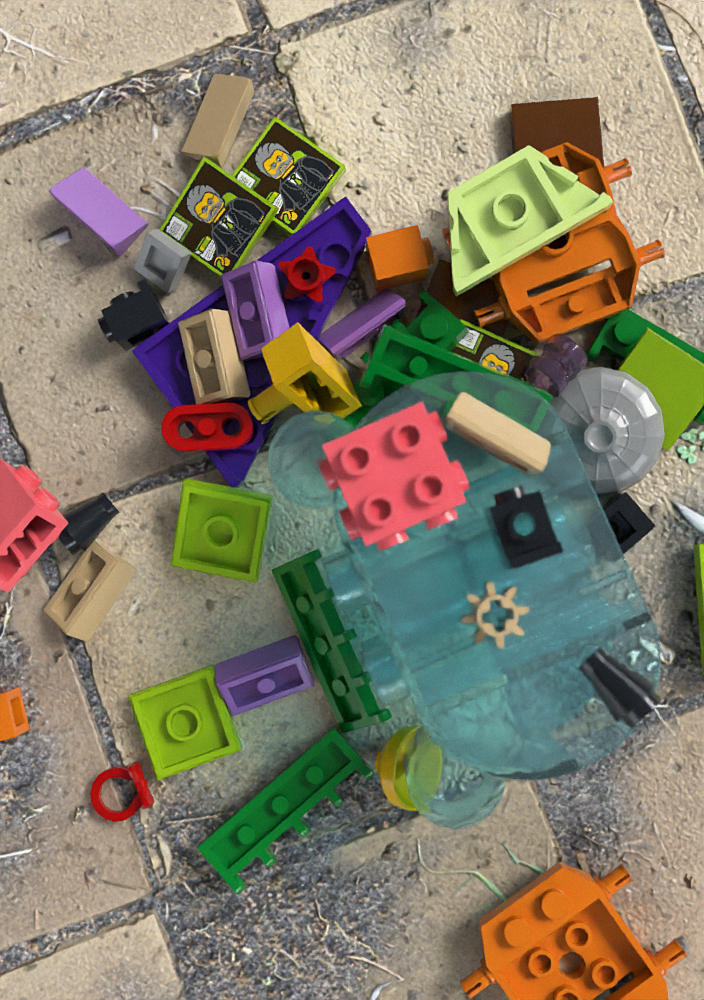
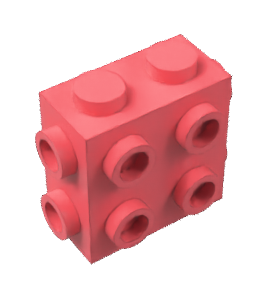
M423 402L322 445L326 458L317 463L329 491L340 487L348 507L340 510L339 514L351 541L361 537L365 546L376 542L379 551H383L408 540L409 537L405 530L408 527L425 520L428 529L431 530L458 518L454 507L467 502L463 495L464 491L470 489L466 475L458 460L449 463L441 445L442 442L448 440L445 428L437 412L427 413Z
M0 459V589L9 593L15 584L28 573L30 567L48 546L58 538L61 531L68 525V522L57 509L61 504L60 501L49 491L39 486L42 483V479L35 472L23 464L16 469Z

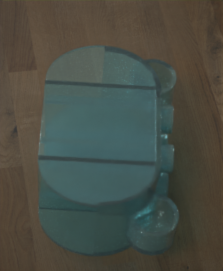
M453 372L427 377L393 392L378 403L363 418L356 429L349 422L333 413L314 410L295 415L279 427L270 442L267 461L272 481L283 496L304 509L324 511L334 508L337 530L346 549L321 559L328 580L344 614L370 604L382 633L361 642L363 649L361 654L384 707L411 697L423 726L415 731L407 743L403 758L409 797L421 815L435 825L451 829L475 826L489 817L501 801L506 779L534 781L568 775L597 762L629 736L638 724L629 728L622 720L616 722L587 677L578 668L595 650L602 646L611 656L654 683L653 690L656 691L661 665L658 634L570 435L560 416L542 396L531 388L503 376L482 372ZM462 392L469 394L541 436L551 444L544 470L539 474L529 477L445 428L448 440L442 442L441 445L449 463L458 460L466 475L470 489L464 491L463 495L467 502L454 507L458 518L431 530L428 529L425 520L405 529L409 537L408 540L383 551H379L376 542L365 546L361 537L351 541L339 514L340 510L348 507L340 487L329 491L317 463L326 458L322 448L323 444L420 402H423L427 413L436 411L443 424L457 397ZM524 484L527 494L540 490L557 540L561 542L564 552L513 570H508L502 566L483 509L496 505L493 497L494 494ZM520 514L514 521V528L519 534L527 535L532 529V521L527 515ZM485 581L493 582L496 594L501 595L508 586H514L517 590L511 601L515 605L529 607L528 613L518 615L517 626L522 628L525 634L519 636L511 632L503 636L505 641L504 649L497 648L492 636L488 634L479 644L474 642L472 636L477 627L474 623H462L459 618L464 614H470L473 605L466 600L464 595L469 593L479 597L485 594ZM494 600L490 601V610L481 613V619L491 623L496 628L498 627V618L506 616V609L495 605Z

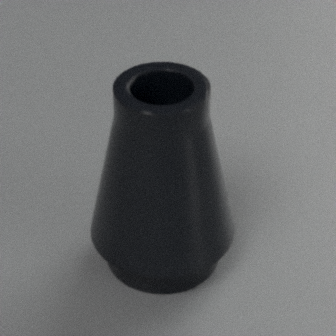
M102 492L96 498L63 514L68 525L61 531L58 539L73 556L81 549L86 552L108 523L120 512Z
M602 646L595 650L578 668L587 677L616 722L622 720L629 728L634 727L643 720L661 700V697L653 690L654 683L611 656Z

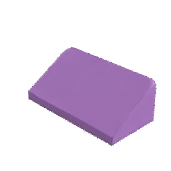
M84 167L55 184L49 190V193L59 204L120 257L149 226L144 219Z
M255 260L221 275L241 361L264 357L261 348L289 329L276 268L271 263Z
M383 289L321 333L318 342L340 362L379 334L383 324L390 326L396 319L398 320L404 316L406 302L401 296L391 290Z
M296 635L215 665L216 684L232 716L315 686Z

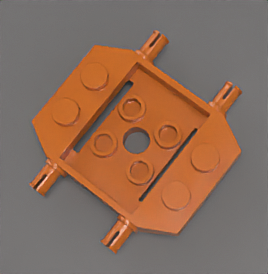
M568 142L541 152L548 157L553 165L565 167L578 176L577 181L599 195L602 192L609 195L613 200V204L608 210L564 234L567 242L561 249H550L545 245L491 276L499 295L498 302L473 311L478 327L482 328L498 320L508 319L538 345L625 312L632 307L640 267L649 262L664 258L665 251L664 247L659 249L662 246L660 240H655V242L635 249L628 231L617 216L609 184L626 177H631L632 170L631 166L627 167L629 164L627 158L602 167L599 159ZM449 227L443 228L442 234L444 239H446L445 243L447 247H450ZM608 260L610 261L611 267L536 296L528 297L527 292Z
M558 862L479 920L481 950L483 958L480 959L482 966L465 979L460 980V984L470 999L490 984L498 982L510 1000H593L606 989L614 987L621 978L632 971L635 977L604 1000H669L666 980L663 976L667 974L666 971L683 958L688 957V955L675 938L654 955L650 950L645 952L609 901L612 899L613 894L631 881H634L622 864H619L618 867L599 879L597 875L592 878L590 873ZM569 952L581 955V964L573 972H565L559 969L561 957Z

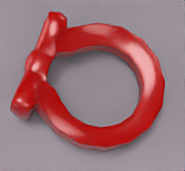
M140 761L133 762L128 768L122 766L110 767L99 774L92 783L90 792L92 806L97 814L105 820L114 822L127 820L136 814L140 807L148 809L155 802L148 788V782L144 778ZM119 777L134 781L138 795L127 809L122 811L111 810L102 801L101 789L109 778Z

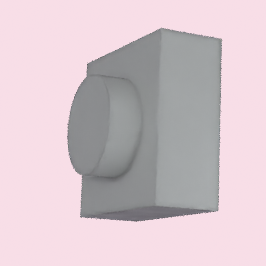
M156 228L146 233L134 269L169 293L178 288L192 253Z

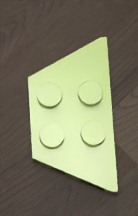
M530 145L448 191L453 292L456 296L462 294L603 213L612 206L613 200L606 193L602 192L599 195L578 182L576 174L565 167L553 165L546 155Z

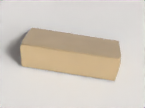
M213 75L181 152L183 155L198 161H202L205 156L223 168L254 95L251 79L242 76Z
M210 309L178 322L196 405L228 403L249 397L250 390L243 361L240 360L229 311Z
M462 392L459 394L443 421L445 428L529 477L541 473L547 464L551 444L546 439L467 393Z
M95 540L86 552H83L42 612L66 635L88 641L135 575L136 569Z

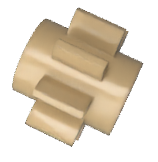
M485 581V594L479 597L469 593L464 595L466 600L473 605L470 614H464L459 618L462 623H474L477 627L472 636L474 642L479 644L488 634L492 636L497 648L504 649L505 641L503 636L511 632L519 636L525 634L522 628L517 626L518 615L528 613L529 607L515 605L511 601L516 594L517 588L508 586L501 595L496 594L493 582ZM494 600L495 605L506 609V616L498 618V627L496 628L491 623L481 619V613L490 610V601Z

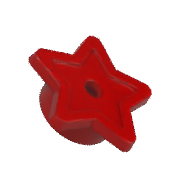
M308 246L302 255L296 257L293 261H280L278 265L288 278L284 293L287 299L306 295L313 301L321 303L323 300L322 284L336 273L334 267L320 263L311 246ZM304 273H309L310 279L304 280L302 278V275Z

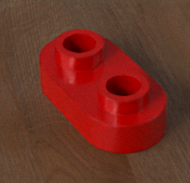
M236 403L181 405L172 408L164 416L161 432L166 443L181 452L235 450L245 446L250 441L254 432V423L248 411ZM229 420L239 422V431L234 435H226L224 432V425ZM187 422L193 423L194 433L192 436L182 438L179 432L180 427Z

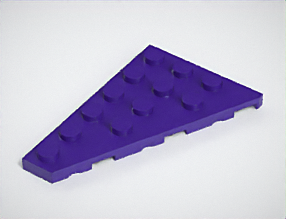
M346 196L257 260L271 263L276 268L289 328L298 322L316 341L366 248V237L372 236L371 229ZM308 246H311L321 264L334 267L336 269L335 275L322 284V302L317 303L306 295L293 299L285 298L284 293L288 278L279 268V262L293 261L296 257L301 256ZM304 273L302 275V278L304 280H309L310 274ZM223 285L132 350L173 408L181 405H196L178 322L210 309L229 311ZM264 357L243 361L250 396L228 402L241 405L251 415L254 423L252 438L245 446L239 449L205 451L230 487L239 488L243 484L279 415L277 414L271 418L268 423L262 424L261 420L258 421L248 406L249 399L254 398L273 384ZM236 420L227 421L224 425L225 434H236L239 431V422ZM190 422L185 423V425L187 426V428H188V429L190 430V432L193 434V433H194V425H193V423H190Z

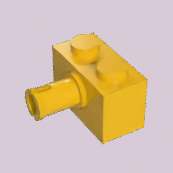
M298 322L261 348L273 384L254 398L249 399L248 406L258 421L261 420L262 424L268 423L271 418L294 403L319 426L327 430L362 406L347 370Z

